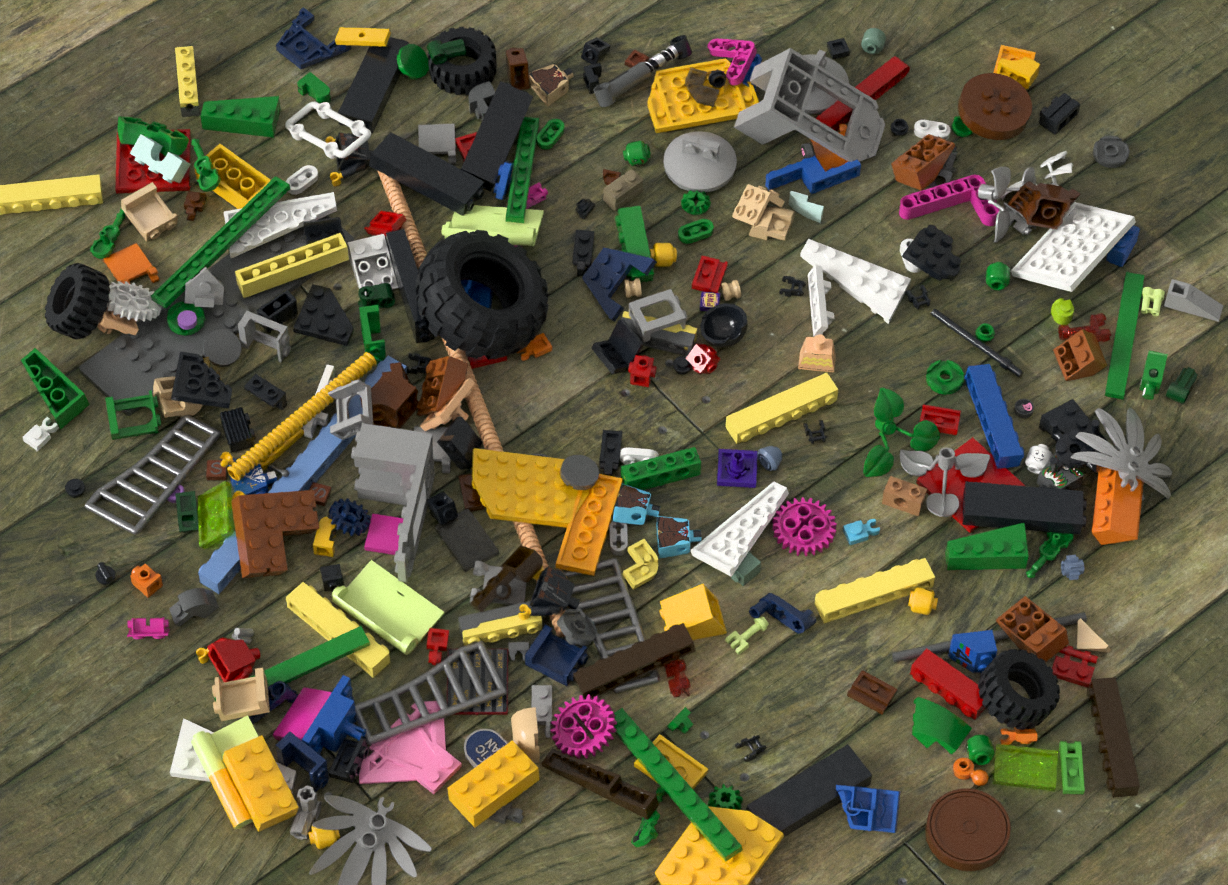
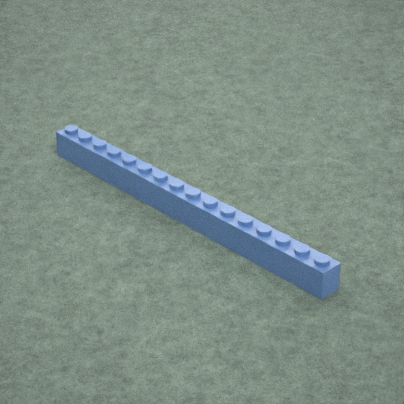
M387 356L384 361L382 360L378 363L376 370L366 377L364 383L372 388L381 378L382 372L391 371L390 364L398 363L399 361ZM402 364V366H403V368H404V370H405V372H406V374H407V366L404 365V364ZM355 395L349 402V418L359 414L363 415L360 395ZM337 413L332 416L327 426L322 427L315 440L309 442L307 449L297 456L294 464L286 469L289 471V476H282L279 481H275L268 493L309 490L312 482L316 483L356 435L341 440L330 433V426L337 424ZM236 531L231 536L226 537L223 545L213 552L211 559L206 564L204 563L198 572L200 583L218 594L223 591L241 570Z

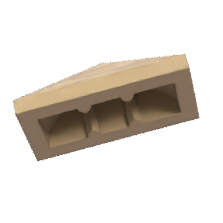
M1080 618L1077 630V649L1109 653L1111 651L1110 647Z

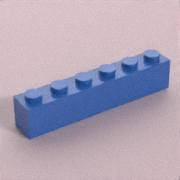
M990 364L968 366L965 381L997 469L1020 466L1021 460L1024 458V449L1022 446L1020 447L1018 433L1014 431L1013 420L1007 412V403L1003 401L1001 387L997 385L995 372L992 371Z

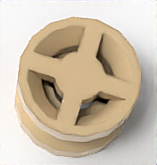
M639 278L634 281L624 280L626 298H631V296L641 297L642 292Z
M737 280L721 284L725 301H729L734 297L736 299L741 298V290Z

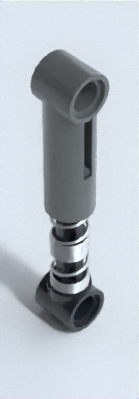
M680 35L673 38L666 51L662 50L661 54L657 53L648 62H639L609 82L594 87L593 91L599 106L606 107L613 104L617 97L651 76V72L664 67L668 61L684 59L690 56L692 49L687 36Z

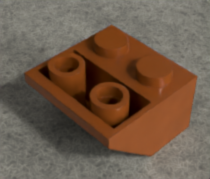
M1083 329L1053 349L1066 381L1093 376L1108 366L1096 336Z

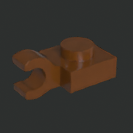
M188 191L184 202V209L186 214H188L187 220L194 221L197 211L203 212L207 199L206 193Z

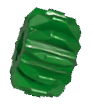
M723 783L721 789L715 786L714 792L709 793L708 806L742 810L743 798L740 796L739 790L733 791V785L726 788Z

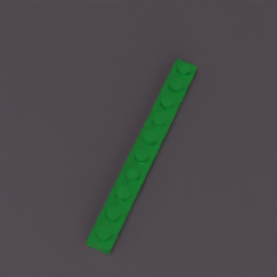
M275 176L151 295L152 301L165 309L170 306L185 291L186 282L197 276L205 267L209 268L290 190V185Z
M621 708L614 712V719L617 722L614 725L617 731L614 733L725 862L743 851L742 845L624 709Z

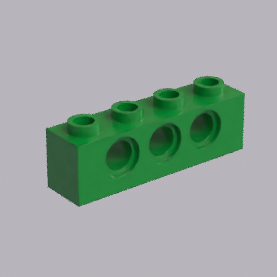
M695 447L621 466L623 484L640 490L650 489L701 474V460Z

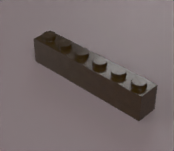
M684 623L676 624L667 631L656 633L643 642L634 643L628 649L619 650L606 659H599L589 667L580 668L576 673H573V676L583 698L586 699L589 694L593 699L595 696L611 691L696 650Z
M1116 677L1092 679L1090 687H1087V696L1092 701L1091 715L1096 719L1095 733L1100 738L1099 752L1100 754L1103 753L1104 756L1102 764L1104 772H1107L1108 775L1106 780L1107 789L1111 790L1112 798L1136 796L1140 784Z

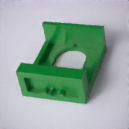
M378 305L359 307L365 352L373 355L378 365L380 361H384L386 358L385 340L372 341L371 334L381 333Z
M152 390L149 391V395L119 400H114L113 397L105 398L112 440L159 432L158 426H161L160 414L156 415L155 408H158L157 396H153ZM146 407L152 411L153 418L149 423L118 428L116 411Z

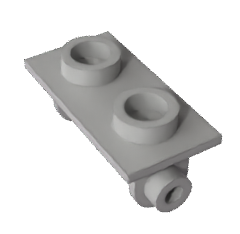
M1004 202L1005 211H1008L1010 214V226L1014 221H1017L1013 228L1023 235H1029L1032 230L1031 227L1036 229V226L1027 225L1024 216Z

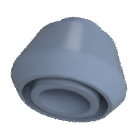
M768 446L759 449L757 457L765 469L775 471L782 461V452L776 446Z

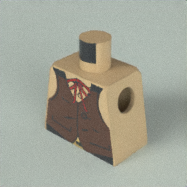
M552 64L530 72L529 86L548 107L569 91V79L573 78L574 75L570 68L561 71L556 65Z

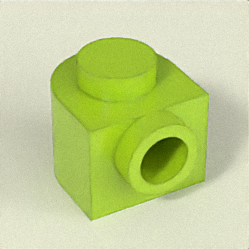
M1057 299L1051 308L1053 319L1060 325L1069 324L1074 313L1073 304L1070 299Z

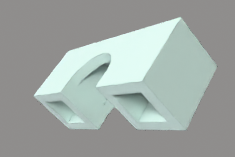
M140 135L130 154L136 157L134 160L142 165L146 163L149 165L148 169L156 174L160 172L163 174L162 178L170 183L173 181L180 183L191 164L168 152L164 160L160 161L159 153L163 146L147 136Z

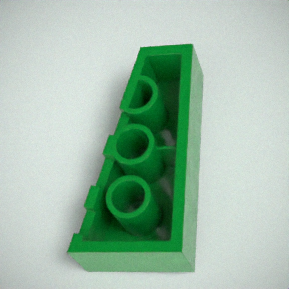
M279 96L205 101L200 115L202 129L274 138L281 111Z
M641 206L619 208L618 215L615 216V223L618 229L619 243L623 249L622 252L651 258ZM632 267L626 278H629L630 281L639 278L640 283L653 281L654 271L652 268L649 274L645 275L635 267Z
M36 348L21 359L26 372L60 429L90 405L86 395Z
M1025 523L947 541L945 552L947 570L1026 569L1029 556Z

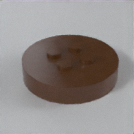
M985 73L973 77L965 84L958 101V112L963 123L977 135L992 140H1006L1017 136L1025 129L1032 113V101L1026 89L1016 80L1002 74Z
M969 788L952 790L938 798L929 811L925 828L926 840L932 853L947 866L962 871H978L996 863L1007 848L1011 831L1008 814L1000 802L983 791Z

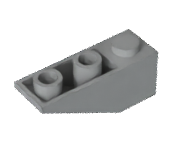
M1174 279L1171 280L1164 307L1219 322L1223 309L1222 304L1191 284Z

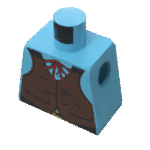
M621 484L612 522L643 525L647 515L653 517L659 515L660 506L649 504L651 498L649 492Z
M657 516L656 529L659 558L687 554L690 552V542H701V530H689V520Z

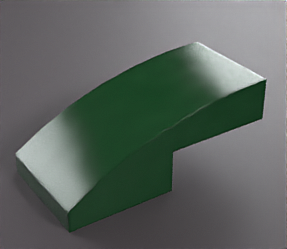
M195 491L175 493L179 532L199 530Z

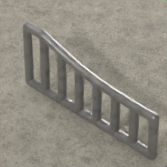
M190 415L182 416L160 442L143 458L125 472L97 489L85 503V508L122 529L138 535L221 436V432ZM186 423H189L211 436L204 443L181 431ZM176 436L199 448L194 456H191L170 445L169 442ZM161 450H165L188 463L180 470L159 459L156 455ZM150 462L175 475L176 478L169 484L141 468ZM135 474L165 491L157 498L125 480ZM118 485L153 505L146 512L108 491ZM103 497L141 519L134 526L95 504Z
M617 558L598 562L596 569L612 567L615 576L576 585L572 592L573 595L616 583L620 587L621 592L580 602L576 609L580 611L579 615L585 618L584 609L624 599L627 609L590 618L597 625L630 616L633 624L632 626L601 634L596 633L593 641L602 659H606L614 655L615 652L628 649L633 645L629 644L606 650L603 641L636 633L638 641L643 642L646 640ZM568 570L563 571L567 578L582 574ZM657 669L649 672L651 676L623 684L613 689L614 692L619 693L658 683L660 677Z
M480 640L479 642L476 641L460 647L445 660L412 681L379 696L355 704V719L359 727L366 729L364 736L366 743L372 745L507 694V688L485 643ZM479 649L498 689L486 693L467 653ZM459 658H461L479 695L467 700L451 666ZM442 670L445 671L460 702L451 707H448L434 677ZM426 681L441 709L432 714H429L417 686ZM410 691L422 716L413 721H410L399 698V695ZM390 699L402 722V725L394 728L390 727L380 705ZM373 707L383 729V732L375 735L371 734L361 712Z

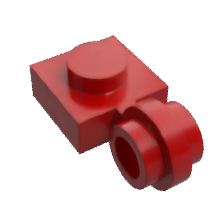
M429 628L427 649L434 651L429 652L428 663L436 666L441 662L442 652L438 651H447L449 630Z

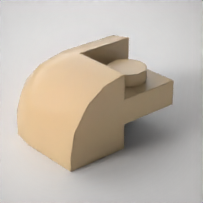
M777 206L766 207L758 224L751 227L749 236L767 240L769 236L785 241L794 221L795 211Z
M175 376L154 380L153 395L157 396L158 408L161 409L164 418L173 416L181 418L184 415L194 416L202 408V404L171 400Z
M536 707L522 709L513 714L511 718L513 742L534 763H540Z

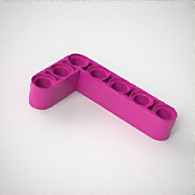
M975 174L902 197L899 215L901 218L909 220L970 201L982 223L986 226H994L1000 209L993 204H988V200L978 197L980 185L986 183L981 176Z

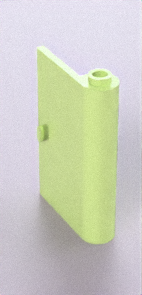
M474 205L473 209L467 211L464 216L454 212L452 221H447L442 226V236H445L446 239L450 235L465 230L469 233L476 230H485L490 236L500 234L509 238L508 242L512 245L534 247L544 210L526 209L524 223L505 222L507 211L505 207Z
M372 560L348 587L344 585L336 587L331 595L333 603L405 655L410 654L428 634L429 628H433L445 614L444 611L402 581H398L395 576Z

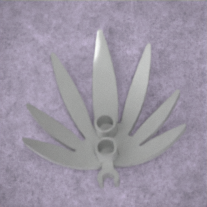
M1097 408L1094 412L1117 450L1108 441L1099 436L1079 432L1075 436L1076 438L1101 453L1090 451L1077 452L1071 458L1119 471V476L1122 479L1121 487L1124 488L1129 483L1132 492L1138 486L1137 478L1169 499L1171 497L1170 490L1159 477H1170L1172 475L1171 469L1162 463L1148 464L1161 447L1162 440L1160 434H1155L1143 451V426L1139 416L1132 408L1127 410L1126 440L1117 421L1106 411Z
M334 795L324 796L326 802L341 812L353 814V816H332L318 820L312 826L322 830H341L354 826L355 830L331 845L309 871L310 875L316 874L330 866L356 842L344 865L338 885H357L365 871L372 851H374L371 885H386L387 862L385 843L388 844L398 865L411 877L415 878L417 876L416 869L408 852L397 837L406 845L420 851L430 852L432 848L409 828L386 818L385 815L393 809L394 802H391L389 807L385 808L382 805L384 797L380 798L377 803L378 811L376 813L370 808L348 798Z

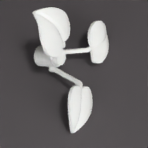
M1067 151L1050 157L1040 165V167L1048 165L1050 173L1044 179L1051 177L1053 181L1051 185L1059 186L1055 179L1056 175L1072 173V163L1063 165L1055 171L1052 169L1053 162L1065 159ZM1022 181L1011 185L1009 188L1022 187ZM1006 191L1005 194L1001 197L1002 201L1005 198V196L1012 191Z

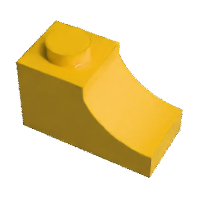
M1025 56L1023 59L1016 61L1002 58L998 63L997 74L1008 76L1016 80L1024 88L1029 89L1039 74L1040 64Z

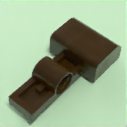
M520 545L500 566L502 570L496 577L494 576L489 579L487 586L474 595L470 605L474 609L483 612L495 598L506 600L510 597L512 591L509 583L514 578L525 583L529 582L543 565L542 557L535 550ZM502 585L501 593L497 594V588Z

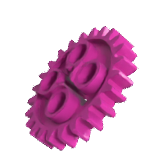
M804 497L801 498V502L794 498L793 504L786 501V507L781 505L780 511H776V515L773 517L772 530L774 531V537L777 538V543H783L782 549L789 547V553L796 550L797 556L801 552H804L805 556L808 555V552H811L814 556L816 550L822 553L823 547L828 549L829 542L833 543V536L836 535L835 529L837 525L835 523V516H831V510L825 511L826 504L820 507L819 500L814 504L812 503V498L808 502H805Z
M589 694L584 699L580 695L578 701L572 697L571 704L565 701L566 707L558 708L561 713L554 714L557 721L551 722L553 727H555L551 729V732L554 735L552 739L555 745L563 753H567L570 756L575 754L578 759L583 754L588 759L589 753H592L595 757L596 750L603 752V745L609 747L607 740L614 739L611 733L617 731L614 727L617 722L614 719L615 714L609 704L607 705L605 700L600 701L598 696L592 699ZM575 714L579 716L581 721L588 728L590 733L594 736L593 739H590L586 732L583 730V728L579 725L577 720L574 718Z

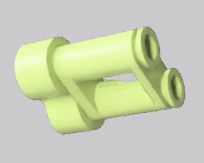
M1144 287L1141 295L1143 298L1141 313L1159 316L1165 291ZM1150 301L1154 302L1153 308H1149Z

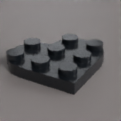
M928 225L927 228L919 231L902 255L904 259L939 281L942 279H950L952 281L960 270L961 259L951 253L952 237L946 235L934 225Z

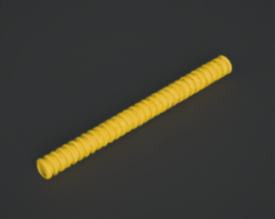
M365 352L363 356H360L355 363H352L350 367L342 371V374H339L333 381H330L329 385H326L320 392H317L316 396H313L307 403H304L303 407H299L294 414H291L290 418H286L285 421L281 422V425L273 429L272 433L269 432L263 440L259 441V444L256 443L254 447L250 448V451L241 456V459L238 458L236 462L232 463V466L227 468L229 475L234 480L240 481L241 477L246 475L245 473L248 474L250 470H253L254 466L263 461V458L266 459L268 455L272 454V451H275L277 447L286 442L285 440L293 436L294 432L297 433L299 429L303 428V425L310 422L312 418L316 417V414H319L325 407L329 406V403L336 400L329 396L328 392L335 390L337 387L347 385L354 380H359L364 374L371 371L372 367L377 365L373 355Z

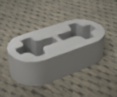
M611 522L609 529L610 551L615 556H622L628 549L627 523ZM616 527H620V534H617ZM617 541H620L621 548H617Z

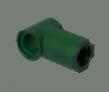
M463 39L445 43L434 40L427 45L431 60L436 65L444 63L447 58L466 54Z
M1190 367L1183 368L1176 381L1172 382L1165 397L1183 405L1197 379L1198 374Z

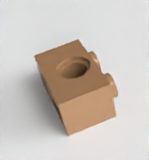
M890 476L884 489L882 504L919 516L925 502L927 488Z

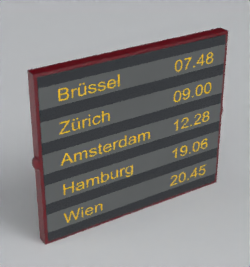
M448 649V656L458 649ZM479 649L467 653L486 693L498 689ZM488 649L507 688V694L453 715H508V649ZM461 658L457 659L451 666L467 700L479 696ZM447 677V705L451 707L460 702Z

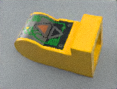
M323 517L319 521V529L316 531L313 551L315 555L334 557L335 546L332 538L336 536L337 529L336 525L331 524L332 519L328 517Z

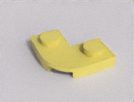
M645 539L629 546L627 552L636 564L624 570L622 575L633 590L652 580L658 571V557Z

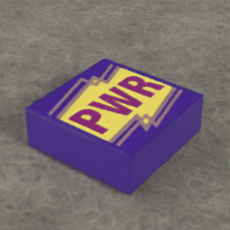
M701 292L700 311H708L714 306L719 305L720 293Z

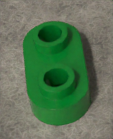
M551 119L537 135V146L539 148L547 150L556 144L564 134L563 121Z
M700 219L683 225L678 230V239L682 243L690 244L708 238L713 234L714 225L708 219Z

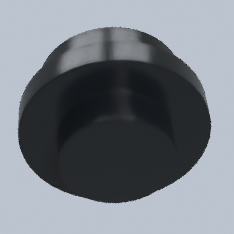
M896 119L892 122L890 129L893 134L903 136L908 132L909 126L904 119Z
M679 356L674 360L673 368L678 374L683 375L691 370L692 364L686 359V356Z
M80 479L69 480L65 485L66 493L73 498L80 497L85 491L84 482Z

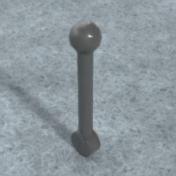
M275 463L267 465L268 470L273 469L281 473L283 477L289 476L288 470L276 467Z

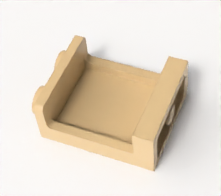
M153 182L121 200V209L146 242L150 239L158 238L166 230H172L178 223L177 214H172L157 194V187Z
M263 668L255 669V677L222 683L219 677H215V685H212V692L214 698L216 697V701L213 702L215 714H219L221 721L270 712L268 683Z

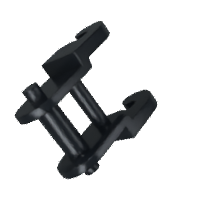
M783 276L782 281L786 282L788 280V284H792V287L790 289H780L779 293L783 295V292H785L787 297H791V295L801 297L804 295L802 287L806 286L804 281L796 280L791 276Z
M920 285L923 295L918 297L912 295L909 289L906 290L909 302H913V306L917 310L919 306L925 304L930 306L931 300L927 297L928 292L924 285ZM923 298L924 301L918 302L917 299Z
M409 353L408 358L418 361V364L415 367L412 366L411 370L407 366V373H427V365L432 359L420 356L417 353L412 356Z
M819 420V425L821 426L820 430L811 431L807 423H803L805 434L809 436L810 439L808 440L811 444L818 440L825 442L827 436L824 435L825 426L823 420ZM820 433L821 436L813 437L812 434Z
M754 735L750 739L746 737L741 740L740 744H735L737 749L746 745L752 750L749 757L746 756L744 758L745 762H749L755 759L757 754L765 752L767 747L766 745L762 746L759 741V735ZM755 742L758 748L754 749L751 744Z

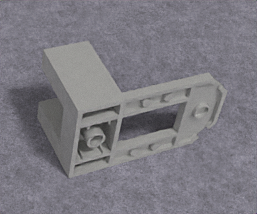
M792 48L754 66L749 82L766 91L762 101L739 112L734 128L762 145L788 132L797 130L848 162L857 159L860 162L876 156L885 128V122L883 118H880L877 111L879 107L876 100ZM813 85L853 109L845 136L804 112Z
M362 423L361 430L356 432L355 441L357 445L352 448L351 458L354 459L355 467H359L360 478H356L354 490H357L358 498L405 505L401 515L404 518L403 523L398 525L399 546L398 551L395 552L394 562L396 563L395 573H398V581L407 582L408 577L412 574L428 507L426 500L430 498L435 477L432 434Z

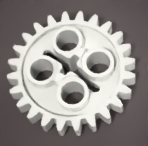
M118 281L117 284L112 282L109 286L110 294L109 303L106 306L108 307L107 311H114L113 315L119 314L120 318L125 316L128 320L134 318L135 321H138V319H141L143 322H145V319L151 321L152 318L156 319L160 315L162 306L152 301L151 295L154 291L149 292V288L144 289L142 285L136 286L134 282L131 285L127 281L123 284Z

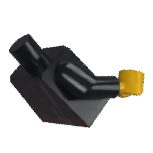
M339 132L336 139L329 136L325 141L326 143L336 142L339 150L343 151L359 137L353 133L345 134ZM368 141L345 158L336 157L337 170L341 171V173L332 172L330 174L333 186H339L342 178L346 179L367 168L371 153L374 151L369 150Z
M542 566L533 577V579L538 581L530 602L532 607L529 608L527 605L522 604L519 609L521 612H526L519 613L518 615L521 620H526L530 617V614L532 616L559 615L567 607L577 609L580 600L571 596L574 584L569 581L562 570L552 569L549 566L543 569Z

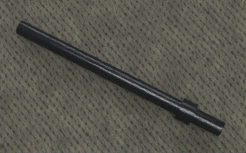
M934 308L932 310V316L994 359L1004 370H1009L1019 378L1022 376L1023 371L1015 366L1009 358H1004L937 309Z

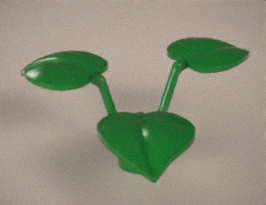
M880 388L879 396L874 406L875 427L880 431L879 435L882 437L885 448L882 445H877L867 455L863 469V475L866 477L885 475L893 466L894 457L888 452L890 448L885 435H891L897 430L913 437L910 446L916 451L923 452L932 449L940 439L937 426L928 420L919 422L914 427V434L897 427L893 420L894 417H898L903 413L904 402L897 393L887 388Z

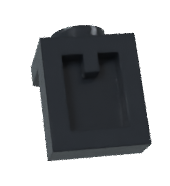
M596 37L585 43L581 58L590 64H597L599 56L609 52L611 45Z
M601 63L584 66L583 79L589 94H593L594 87L599 85L598 78L601 77L602 72Z
M340 564L320 567L324 591H334L336 587L344 585Z

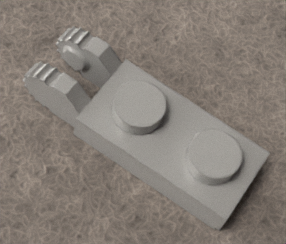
M532 685V707H536L537 726L546 725L545 735L546 738H550V725H552V685Z

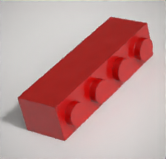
M927 648L912 664L910 674L917 682L925 684L931 692L939 694L948 704L960 709L965 716L976 720L986 709L982 704L983 698H980L979 695L980 689L978 684Z

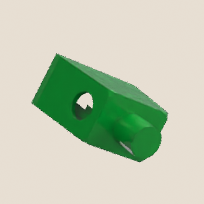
M1148 351L1139 390L1143 391V398L1152 400L1154 395L1159 393L1168 354Z

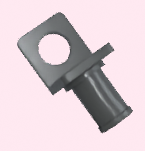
M952 150L937 175L943 176L946 183L950 182L952 175L957 172V169L953 167L958 153L955 150ZM936 179L930 184V187L938 186Z

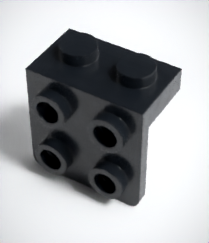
M621 319L617 322L609 339L594 343L591 349L613 375L628 371L630 362H634L635 355H638L643 347V342L627 322Z
M461 416L455 418L437 441L460 470L472 469L473 449H479L482 445L481 439Z

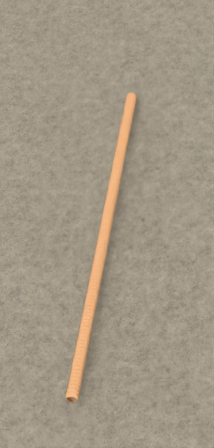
M377 170L393 213L403 214L407 219L402 224L400 230H405L417 269H419L427 256V252L423 246L401 185L398 181ZM445 345L449 356L468 363L465 380L471 378L475 384L471 388L472 392L466 397V402L484 449L504 452L466 352L459 348L454 351ZM513 521L522 546L535 550L542 557L543 569L547 568L549 565L531 523ZM566 610L559 615H549L558 637H565L557 625V621Z

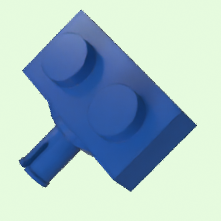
M506 161L504 165H500L498 172L500 180L499 183L496 182L494 187L495 198L505 199L508 186L511 183L514 163Z

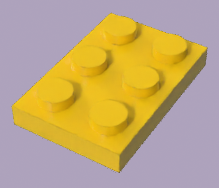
M659 734L652 742L692 789L708 773V768ZM637 759L634 762V767L657 783Z

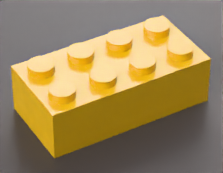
M221 144L217 145L206 155L211 159L213 169L218 171V175L221 178L218 187L212 191L237 209L243 208L271 181ZM195 169L196 179L198 180L200 175Z
M262 735L224 751L222 760L258 832L296 816L299 807Z
M512 740L447 788L449 801L476 828L501 807L507 805L540 780L539 768Z

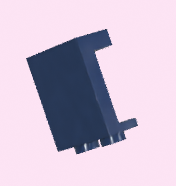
M545 625L525 654V665L568 686L570 681L575 680L573 673H576L580 666H584L588 660L587 646L579 648L571 645L567 641L553 635V628Z
M288 732L276 744L278 763L286 767L292 761L297 763L309 773L311 787H313L314 792H317L319 789L324 788L329 780L327 761L292 732Z

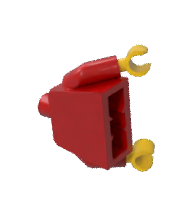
M220 638L208 645L207 649L199 648L196 651L200 663L204 664L210 658L223 682L249 678L253 672L255 660L260 659L261 656L258 648L249 649L244 640Z

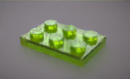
M227 481L197 496L199 547L203 549L233 534L231 483Z
M996 744L993 784L1055 791L1058 751Z

